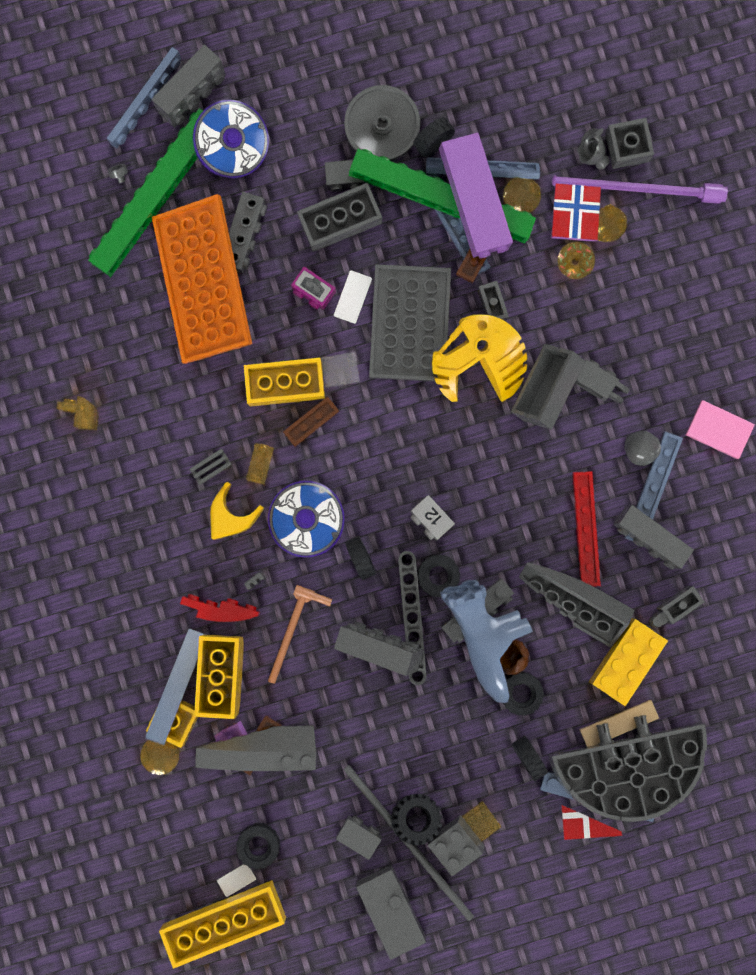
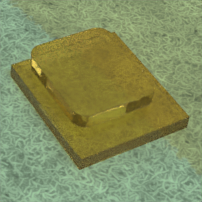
M483 801L462 816L481 841L501 828V825Z

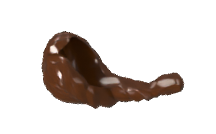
M518 639L512 641L500 658L504 673L507 675L518 674L528 666L529 651L523 642H520Z

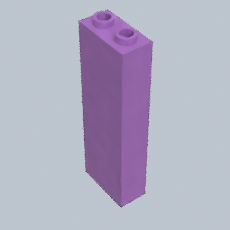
M479 133L442 142L439 147L440 155L473 258L477 256L485 258L490 256L491 252L503 253L509 250L513 240Z

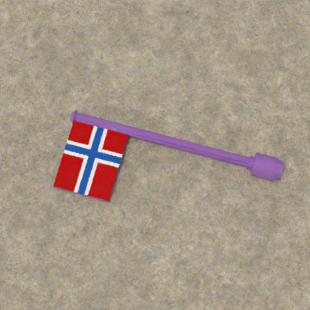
M554 175L552 178L555 193L551 238L597 242L601 189L696 196L701 198V202L720 204L726 201L728 188L724 187L723 184L704 183L702 187L693 188L556 177Z

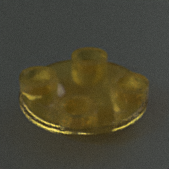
M515 177L509 181L504 189V203L513 206L517 211L531 213L540 203V186L533 179Z
M608 204L599 209L598 240L612 242L619 239L626 231L627 217L622 210Z
M148 740L141 750V762L148 772L155 775H165L171 772L178 764V747L167 741L165 745Z

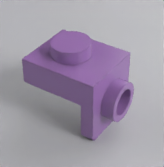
M238 721L220 730L214 735L216 742L232 739V737L247 735V732L241 721Z

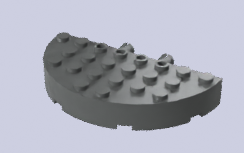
M646 715L634 717L638 732L636 737L614 741L611 739L609 724L603 723L602 725H596L600 739L599 745L548 755L559 783L583 807L614 820L626 822L649 820L669 812L678 803H681L697 784L705 764V750L707 751L705 724L697 723L652 733L649 732Z

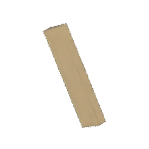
M648 700L579 730L586 747L600 743L596 725L608 723L612 739L635 729L634 717L646 715L647 723L655 721L659 717L652 700Z

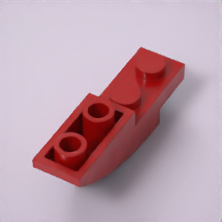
M188 594V597L182 596L180 602L182 605L197 609V618L210 621L234 622L260 615V611H256L257 607L246 604L244 607L238 605L239 601L230 598L227 601H221L220 607L217 606V602L211 600L203 602L199 600L200 597Z

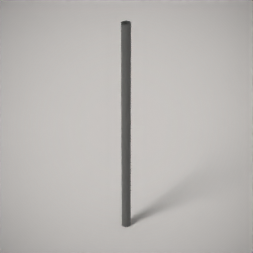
M347 765L343 769L391 827L392 819L390 820L391 815L351 766ZM402 841L468 921L472 920L474 915L418 847Z

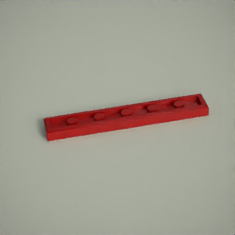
M592 471L573 472L580 581L593 587L601 586Z

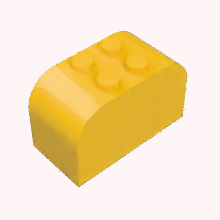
M199 636L194 717L235 719L237 717L241 700L243 637Z

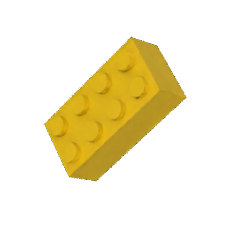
M321 358L244 365L246 396L249 406L325 399Z
M631 618L630 624L611 647L589 683L626 706L668 640L638 620Z

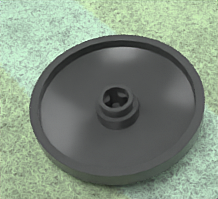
M387 85L369 87L358 93L346 110L344 120L346 137L356 152L357 149H367L373 155L385 156L390 161H394L404 156L414 146L413 141L420 130L418 109L414 101L405 92L396 87Z

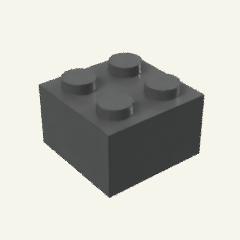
M647 118L608 126L605 136L613 169L650 162L654 156V150Z
M461 815L440 829L439 834L434 836L431 842H428V847L451 876H454L483 855L485 847Z

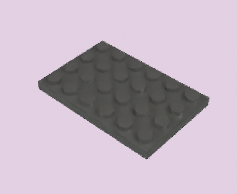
M375 264L369 378L435 382L434 377L438 378L437 374H433L432 355L434 351H439L448 340L451 268Z

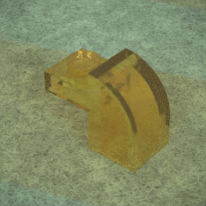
M80 396L77 397V404L75 400L71 399L57 402L58 410L75 413L74 427L97 431L99 415L97 408L92 402Z

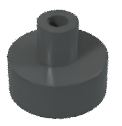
M118 164L107 170L111 179L117 178L118 183L126 181L124 175L128 173L125 164Z

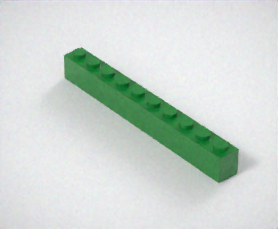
M199 108L197 112L191 114L189 123L186 127L181 128L176 141L170 143L165 156L159 158L154 171L146 176L143 186L135 191L132 201L124 206L121 216L113 221L110 231L102 236L101 243L97 249L94 248L91 251L88 261L110 278L150 225L152 217L158 214L198 159L194 151L192 138L194 125L203 112L202 109Z
M357 149L348 176L461 219L451 186L445 183L443 179L427 176L421 170L409 169L403 163L391 162L385 156L373 155L367 149ZM501 204L512 239L525 244L530 237L536 218L529 212H520L511 205Z

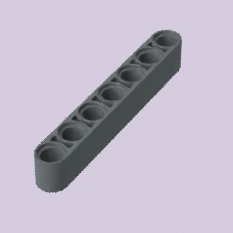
M405 551L398 557L405 642L408 643L410 641L408 636L411 632H417L419 639L415 643L424 649L416 558L412 552ZM409 554L412 557L410 565L402 563L401 558L403 555ZM408 573L414 576V581L410 585L405 584L403 581L404 575ZM408 593H413L416 596V600L412 604H408L405 601V596ZM410 612H414L418 616L417 621L414 623L407 621V615ZM424 652L418 671L423 673L422 679L415 681L412 678V674L409 675V679L414 685H422L426 680Z

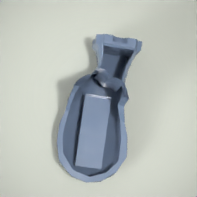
M467 580L459 586H450L440 592L441 598L450 608L461 628L470 661L478 681L494 701L507 703L509 692L500 658L513 640L533 632L526 618L521 620L518 610L499 617L490 616L485 608L486 589L483 585L479 586L477 580Z

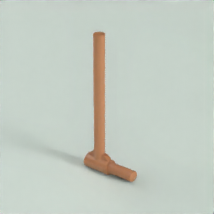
M296 585L293 595L298 600L268 682L275 684L304 603L314 600L330 606L331 598Z

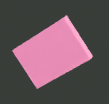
M702 400L686 432V436L735 459H739L755 424Z

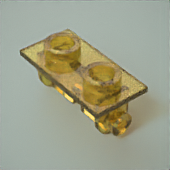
M255 443L246 480L265 485L274 450L273 447Z

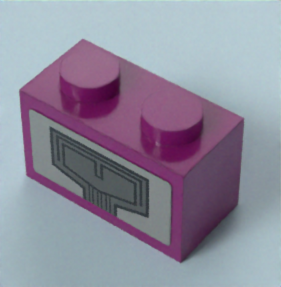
M306 267L302 268L291 284L294 290L293 294L300 299L306 298L309 300L308 304L317 310L318 308L324 310L336 293L334 286Z

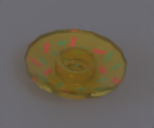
M571 242L562 247L558 254L557 263L562 274L571 279H581L589 275L593 270L595 256L588 245L582 242ZM576 259L578 261V265H574L572 263V260Z

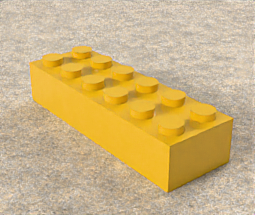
M271 880L166 922L160 928L159 933L174 969L285 924L286 915Z

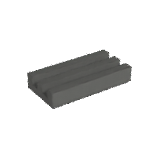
M220 449L189 470L198 484L202 485L232 466L223 449ZM222 455V458L218 459L217 461L207 466L200 472H196V470H198L202 466L206 465L213 459ZM223 461L226 462V464L222 467L218 468L217 470L207 475L203 479H200V476L204 473L208 472L209 470L219 465Z
M259 572L245 582L244 585L248 590L255 588L254 585H259L262 580L267 579V576L264 572Z

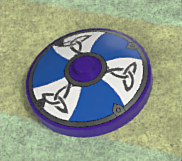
M236 100L215 102L200 114L194 125L192 140L196 156L208 171L219 177L236 179L247 176L262 164L267 155L269 146L267 127L258 112L243 102Z
M299 481L283 488L273 499L268 512V526L274 541L284 551L298 557H314L327 552L337 543L344 528L345 517L340 500L328 487L313 481Z

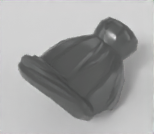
M591 128L584 134L581 144L577 149L579 160L587 165L595 164L597 169L602 170L610 162L609 157L605 155V145L601 138L604 129Z

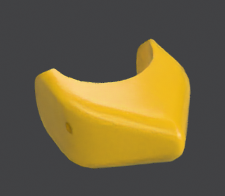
M226 482L215 496L211 505V539L216 540L247 531L261 515L264 507L259 505L253 513L245 517L234 516L226 506V496L231 487V484Z

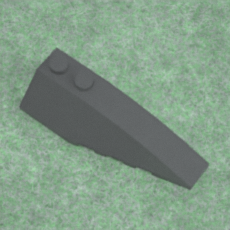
M528 562L519 575V578L536 593L540 592L546 598L545 600L550 605L554 604L559 608V613L564 617L568 616L574 621V626L610 648L630 624L634 613L632 608L583 581Z
M314 726L269 727V729L254 731L251 734L240 737L236 736L225 741L196 747L195 767L236 771L316 770Z

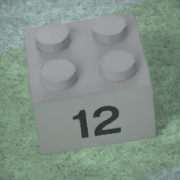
M429 495L410 512L412 514L410 518L417 526L421 524L425 528L423 532L430 540L433 538L438 540L455 524Z

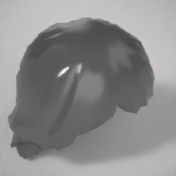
M631 432L626 437L624 449L628 459L633 464L646 466L654 462L661 452L659 439L650 432Z

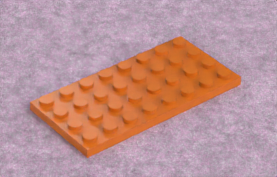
M216 194L153 216L152 221L182 363H191L251 345L250 330L221 196Z

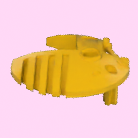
M477 314L460 319L459 326L449 336L450 338L439 351H434L432 355L433 374L438 376V378L434 377L435 382L443 387H439V389L451 402H458V375L480 361L500 401L503 402L510 398L522 384L524 377L520 379V376L527 369V364L523 365V362L527 360V353L523 354L522 352L525 349V345L523 342L520 344L519 341L522 338L519 333L506 321L491 315ZM463 331L467 340L448 353L442 354ZM480 340H485V347L478 349L477 343Z

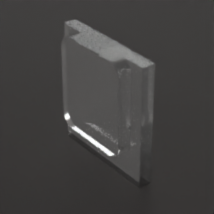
M355 352L321 357L326 388L360 382Z

